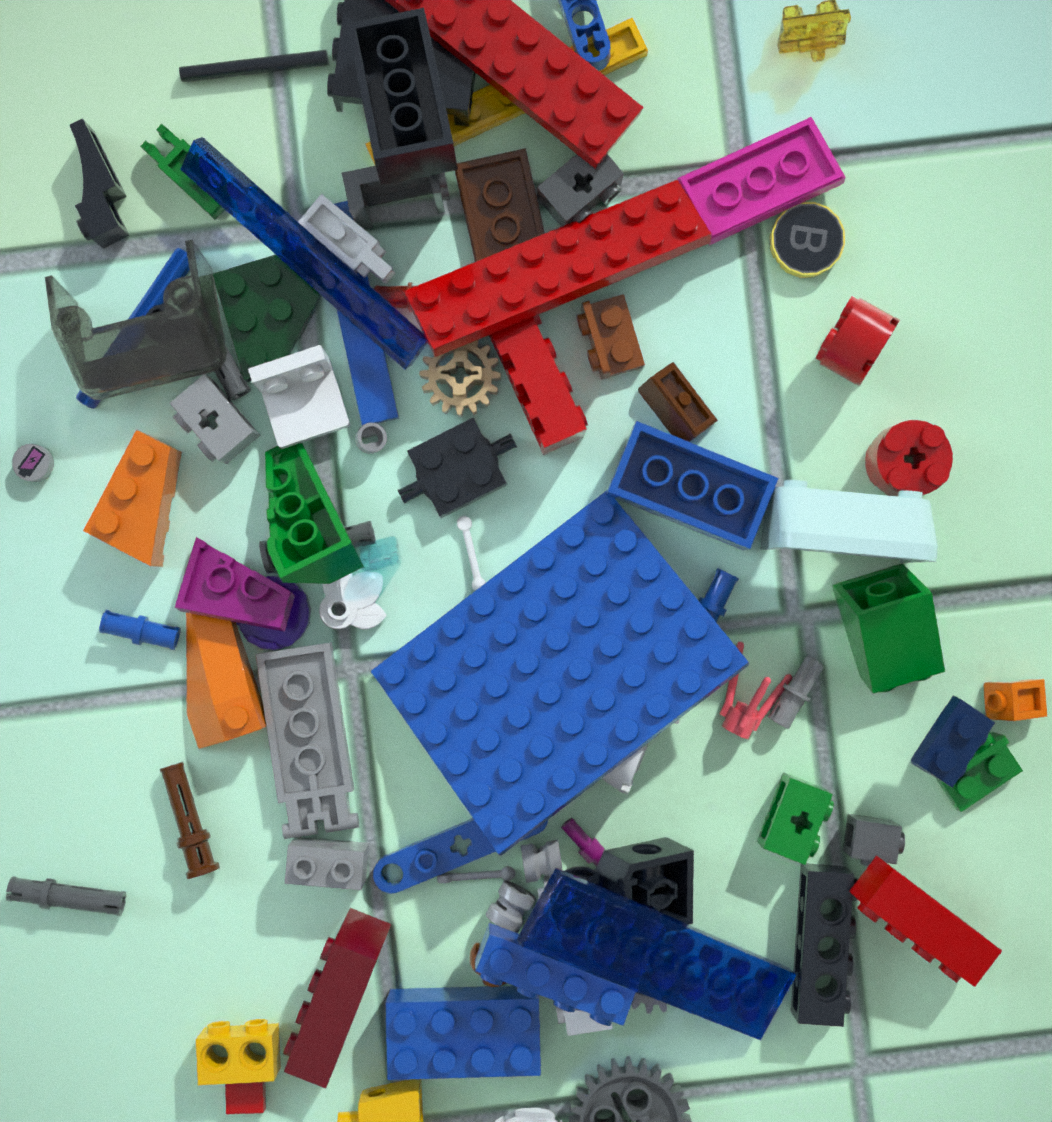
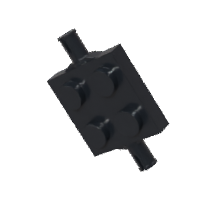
M471 418L407 450L415 466L417 481L398 489V493L404 504L425 494L432 501L439 517L443 518L507 486L499 469L497 456L517 448V445L511 433L490 443L481 434L474 418Z

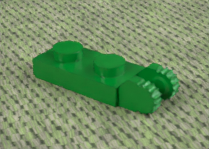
M161 123L156 130L166 143H170L174 147L172 151L164 157L152 143H148L146 140L140 147L158 164L157 166L216 220L239 196L240 192L184 139L180 140Z

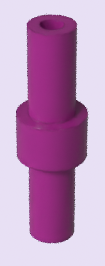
M571 817L561 828L580 848L578 853L588 864L593 863L597 867L605 848L595 837L590 838Z

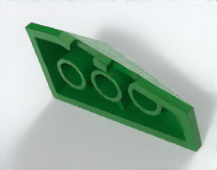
M303 443L284 449L276 446L266 451V488L269 494V509H266L270 532V538L267 539V550L282 582L331 584L363 568L364 565Z

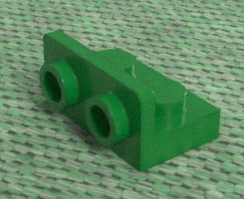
M989 732L986 742L978 748L967 765L966 772L957 780L953 788L936 779L956 810L964 811L1023 771L1006 746L1009 744V741L1005 735Z

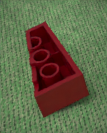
M350 908L336 938L328 937L320 956L321 960L326 961L323 971L315 970L307 990L314 993L311 1002L303 1001L295 1023L301 1025L298 1034L295 1032L291 1033L283 1052L284 1055L289 1056L284 1070L285 1073L322 1088H327L389 932L390 923Z

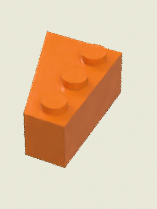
M136 430L83 531L149 566L163 567L165 556L163 555L166 532H169V514L172 497L174 498L182 452L149 434Z

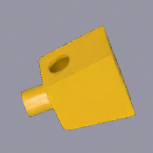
M422 1079L402 1080L364 1089L358 1102V1111L338 1112L337 1122H423Z

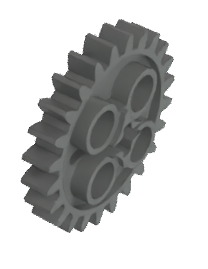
M630 1056L626 1057L624 1067H619L616 1060L612 1058L611 1070L606 1071L604 1067L598 1064V1077L595 1079L593 1076L586 1074L585 1083L588 1088L577 1086L576 1096L580 1100L570 1102V1109L575 1114L569 1116V1122H629L628 1120H623L622 1109L611 1096L613 1092H616L621 1098L624 1108L632 1121L692 1122L690 1115L684 1113L690 1107L687 1099H680L684 1094L681 1085L672 1086L674 1078L671 1073L661 1077L662 1071L658 1063L650 1071L647 1070L645 1058L640 1060L637 1067L632 1065ZM634 1089H641L646 1092L639 1100H631L627 1097L628 1093ZM601 1109H609L613 1112L612 1116L607 1119H599L595 1114Z

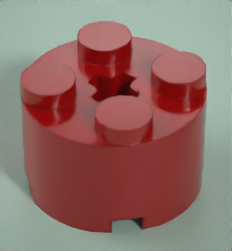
M851 296L841 312L835 327L826 336L815 359L821 361L820 365L860 387L900 320L862 298L857 299Z
M921 420L904 421L883 430L870 444L865 457L866 472L870 481L886 495L898 497L899 491L922 492V495L933 492L947 482L953 463L952 448L945 436L944 430L937 425ZM904 456L912 457L913 464L905 463Z

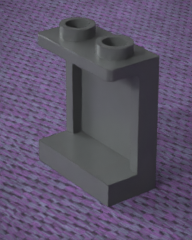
M376 166L342 172L349 211L354 221L364 230L373 228L370 206L433 194L437 212L440 214L445 213L443 201L450 200L445 172L386 185L380 184Z

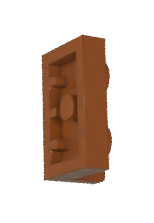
M624 294L591 304L590 301L582 302L581 314H577L576 318L582 337L588 335L592 349L587 350V355L592 371H599L601 380L643 368L645 363Z

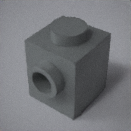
M848 814L843 851L851 858L861 859L860 863L865 866H869L876 855L886 863L897 864L898 854H902L905 847V834L902 832V826L888 819Z

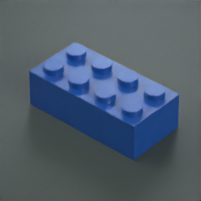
M636 421L625 444L606 495L738 549L748 550L751 549L779 478Z
M516 986L390 989L386 1000L387 1080L541 1076L539 998L533 999L520 994L516 990Z

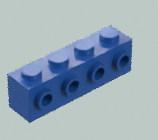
M488 923L475 958V970L481 973L480 977L486 982L494 985H502L503 982L516 986V990L526 997L538 999L539 995L554 1000L553 1004L564 1011L575 1012V1009L590 1013L589 1017L592 1020L606 1026H611L612 1022L624 1025L637 990L632 976L492 923Z

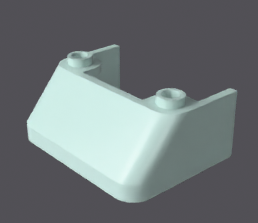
M784 480V487H775L763 516L760 550L793 549L900 559V563H925L937 561L938 544L931 504L929 500L922 499V492L899 491L898 497L810 489L807 488L806 481Z

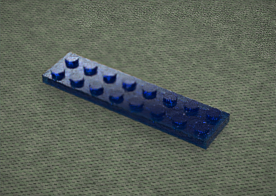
M555 868L516 939L525 949L760 1041L797 975L784 965L558 868Z

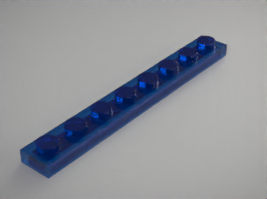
M201 137L193 140L180 170L403 369L406 370L413 365L428 343L424 334L205 138Z

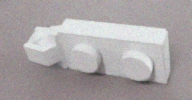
M321 194L297 222L302 229L356 274L359 273L365 278L371 272L385 284L395 275L393 268L381 259L386 251L380 246L379 241L324 195Z

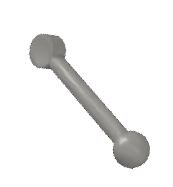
M506 866L502 870L453 874L446 872L437 876V882L450 883L452 881L502 878L510 881L515 877V870L510 866Z

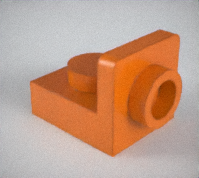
M1044 679L984 683L986 717L989 719L1019 721L1047 717Z

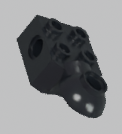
M667 837L604 850L596 869L571 867L556 874L550 880L547 888L549 912L555 922L565 929H578L588 924L598 913L605 925L630 940L693 924L694 850Z

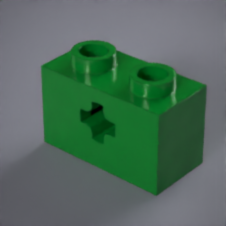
M783 772L757 842L765 850L806 865L809 856L814 857L820 844L818 832L822 822H827L832 814L834 801L831 799L833 794L825 788ZM793 815L797 817L802 815L805 817L803 823L796 822L794 825L791 822V818Z

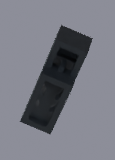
M82 118L69 125L79 150L83 173L82 202L75 205L81 218L76 220L87 241L92 239L104 249L130 236L114 205V202L127 196L95 131Z

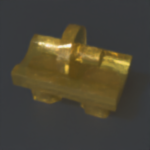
M836 0L822 1L816 6L815 14L804 15L802 7H799V5L784 7L777 43L779 54L795 51L799 53L810 52L813 62L823 61L825 49L836 48L837 45L845 44L847 26L851 21L849 9L840 10Z

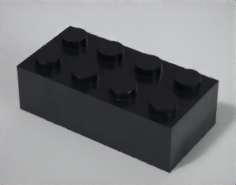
M424 8L347 23L373 158L380 184L386 185L458 170L454 143Z

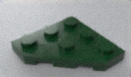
M319 242L212 274L243 378L246 382L252 381L249 368L290 355L298 338H301L314 314L313 310L321 295L326 292L330 284V277L322 246Z

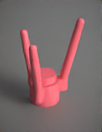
M738 642L736 647L743 654L744 643ZM738 673L729 680L725 702L719 713L726 717L722 727L742 738L749 739L753 730L757 731L762 719L785 689L783 687L784 683L788 685L791 682L792 675L787 674L758 711L757 707L766 693L771 679L769 677L763 679L749 705L737 701L736 706H733Z

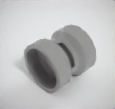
M558 840L547 841L544 846H540L538 849L533 844L521 845L526 883L538 881L543 874L553 878L556 874L563 871Z
M504 880L498 890L499 898L497 902L491 903L486 912V917L497 926L518 933L523 925L522 917L525 911L531 910L536 898L523 887Z

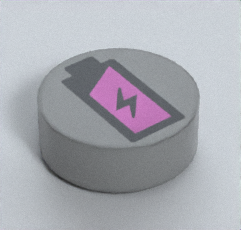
M26 444L18 448L14 453L12 467L16 475L21 479L40 482L52 473L54 460L46 448L36 444Z

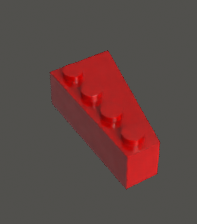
M538 314L490 334L489 337L543 455H546L583 438L588 423L580 405L576 406L570 395L573 390L565 372H559L554 359L557 358V354L549 337L543 339L538 325H541L542 322Z

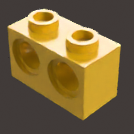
M253 1019L245 1022V1025L230 1026L229 1021H216L204 1027L196 1038L198 1085L274 1081L281 1069L279 1023L268 1024L266 1019ZM249 1044H261L266 1054L257 1055L253 1053ZM212 1045L223 1046L228 1056L220 1057L216 1055Z

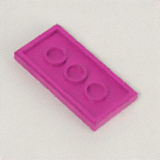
M809 117L677 178V180L712 233L710 246L844 184L846 177L813 118Z

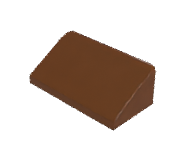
M674 362L650 377L638 388L640 395L673 436L690 442L718 421Z

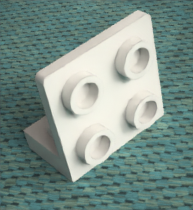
M321 345L248 369L252 383L262 393L277 445L281 449L350 426L330 358Z

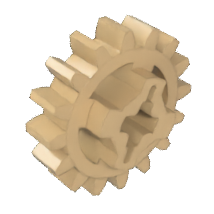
M479 339L437 357L423 356L422 360L429 366V369L420 371L419 375L421 378L429 380V382L422 386V390L424 393L434 392L430 403L434 406L440 401L443 402L442 411L445 414L450 411L451 407H454L458 417H462L464 408L469 407L470 411L475 415L477 414L476 404L481 402L484 406L488 407L490 402L486 395L488 393L497 395L498 388L492 384V381L501 380V373L492 371V368L499 364L498 358L488 359L487 356L491 352V347L486 345L479 349ZM453 353V358L445 366H439L446 356ZM468 353L476 356L482 362L484 368L474 366L468 360ZM462 367L465 368L466 374L470 375V377H464L463 383L458 384L455 377L451 376V374H457L458 368ZM437 383L447 384L453 390V398L442 393ZM483 384L477 394L467 398L468 392L475 385Z

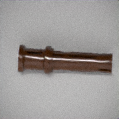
M180 762L161 768L160 773H162L170 805L180 833L176 844L179 849L183 850L189 870L186 873L187 879H192L219 869L220 865L219 862H214L208 839L211 837L210 832H207V829H202L194 797L184 770V763ZM177 785H178V787H179L180 794H181V797H182L183 804H184V807H185V810H186V814H187V815H185L184 808H183V805H182V802H181V798H180V795H179V792H178Z

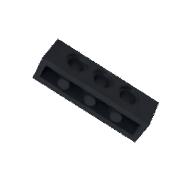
M800 864L791 1013L798 1024L844 1027L845 1014L850 1013L851 996L846 987L847 976H852L853 956L849 953L850 938L854 939L856 933V920L854 915H851L852 901L857 899L849 891L857 882V878H854V874L845 866ZM827 899H835L836 906L834 910L828 914H822L820 912L822 903ZM833 937L831 948L826 951L818 950V944L821 939ZM831 975L830 983L826 987H815V983L820 976Z

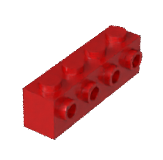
M877 855L849 891L861 902L857 907L860 912L875 923L879 918H882L887 922V925L884 927L886 931L902 943L909 938L914 942L911 949L929 963L936 958L941 962L938 969L956 983L963 978L969 984L976 987L1002 952L1001 949Z

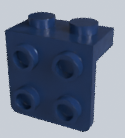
M952 696L912 756L911 763L953 788L957 780L966 772L967 765L978 748L986 742L995 722L962 699Z

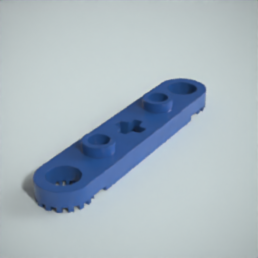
M472 818L384 855L374 867L373 879L376 886L383 892L398 893L496 851ZM548 820L523 840L542 832L547 826ZM461 835L463 840H471L465 854H462L459 849L453 850L451 847L455 844V836ZM391 863L398 865L403 872L402 879L397 883H388L387 880H384L382 869L385 865Z

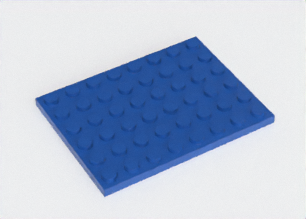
M607 490L371 670L498 855L501 856L749 666L747 659L616 499L606 495Z

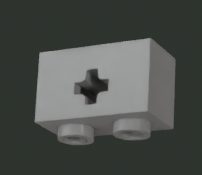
M205 374L170 402L171 406L177 411L173 418L187 433L193 430L201 440L197 446L212 462L217 459L228 464L261 436L233 402L229 401L227 395L216 382ZM211 414L217 417L215 419L218 425L216 429L209 427L211 423L207 418Z
M296 837L288 845L285 884L361 890L367 878L369 843Z

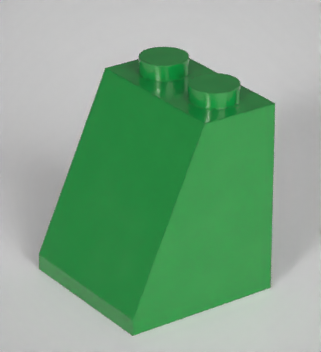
M903 563L832 585L859 676L873 694L888 692L897 686L914 681H924L933 675L945 672L932 592Z

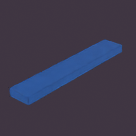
M347 201L334 203V205L354 220L349 211ZM323 246L361 424L363 426L366 423L378 424L399 419L368 275L364 278L359 273L356 274Z

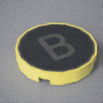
M803 202L784 211L774 222L769 236L770 251L773 258L776 259L786 273L799 278L816 277L828 271L839 260L845 246V230L839 217L829 207L816 202Z

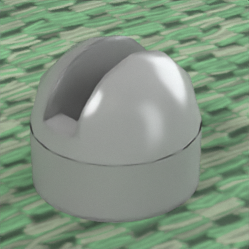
M366 423L358 429L355 442L362 452L374 454L385 446L387 434L379 424ZM377 435V442L363 444L362 439Z

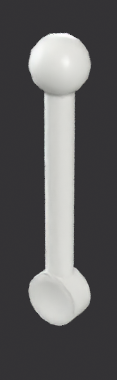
M461 516L457 520V526L463 531L474 578L472 588L476 591L486 582L480 576L470 533L472 521L467 516Z

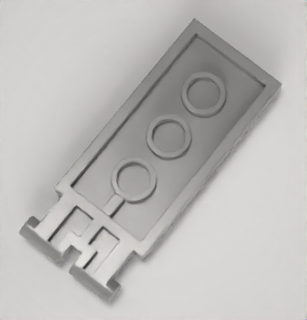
M332 642L255 654L278 803L286 802L289 823L282 825L284 839L318 834L317 820L321 819L324 820L326 833L359 828L358 813H350L347 792H353L354 783Z

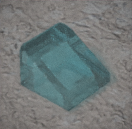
M391 536L376 540V544L360 546V559L364 565L362 570L368 572L401 564L402 558L396 537Z

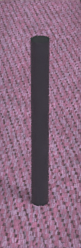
M317 50L179 67V74L182 82L325 66L329 65L327 50Z

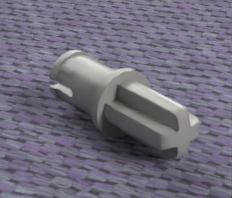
M811 656L805 657L790 684L784 683L783 687L785 689L777 704L768 715L770 719L787 729L791 727L804 702L810 701L807 694L823 669V664Z

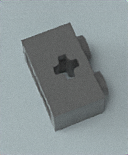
M576 154L537 187V199L561 227L574 221L580 223L587 216L593 214L591 210L601 201L607 204L621 192L620 185L622 184L624 173L609 155L594 169ZM576 184H578L580 187H585L588 184V193H586L584 190H580L578 193H576Z

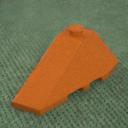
M186 613L187 716L198 749L222 743L266 727L263 701L236 622Z

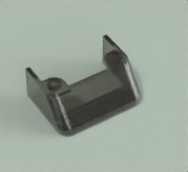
M193 240L185 241L190 275L175 279L168 284L163 294L164 311L93 328L88 313L81 307H78V302L52 275L45 277L52 332L78 388L86 396L94 400H102L211 373L218 370L224 364L227 350L217 292L212 275L213 269Z

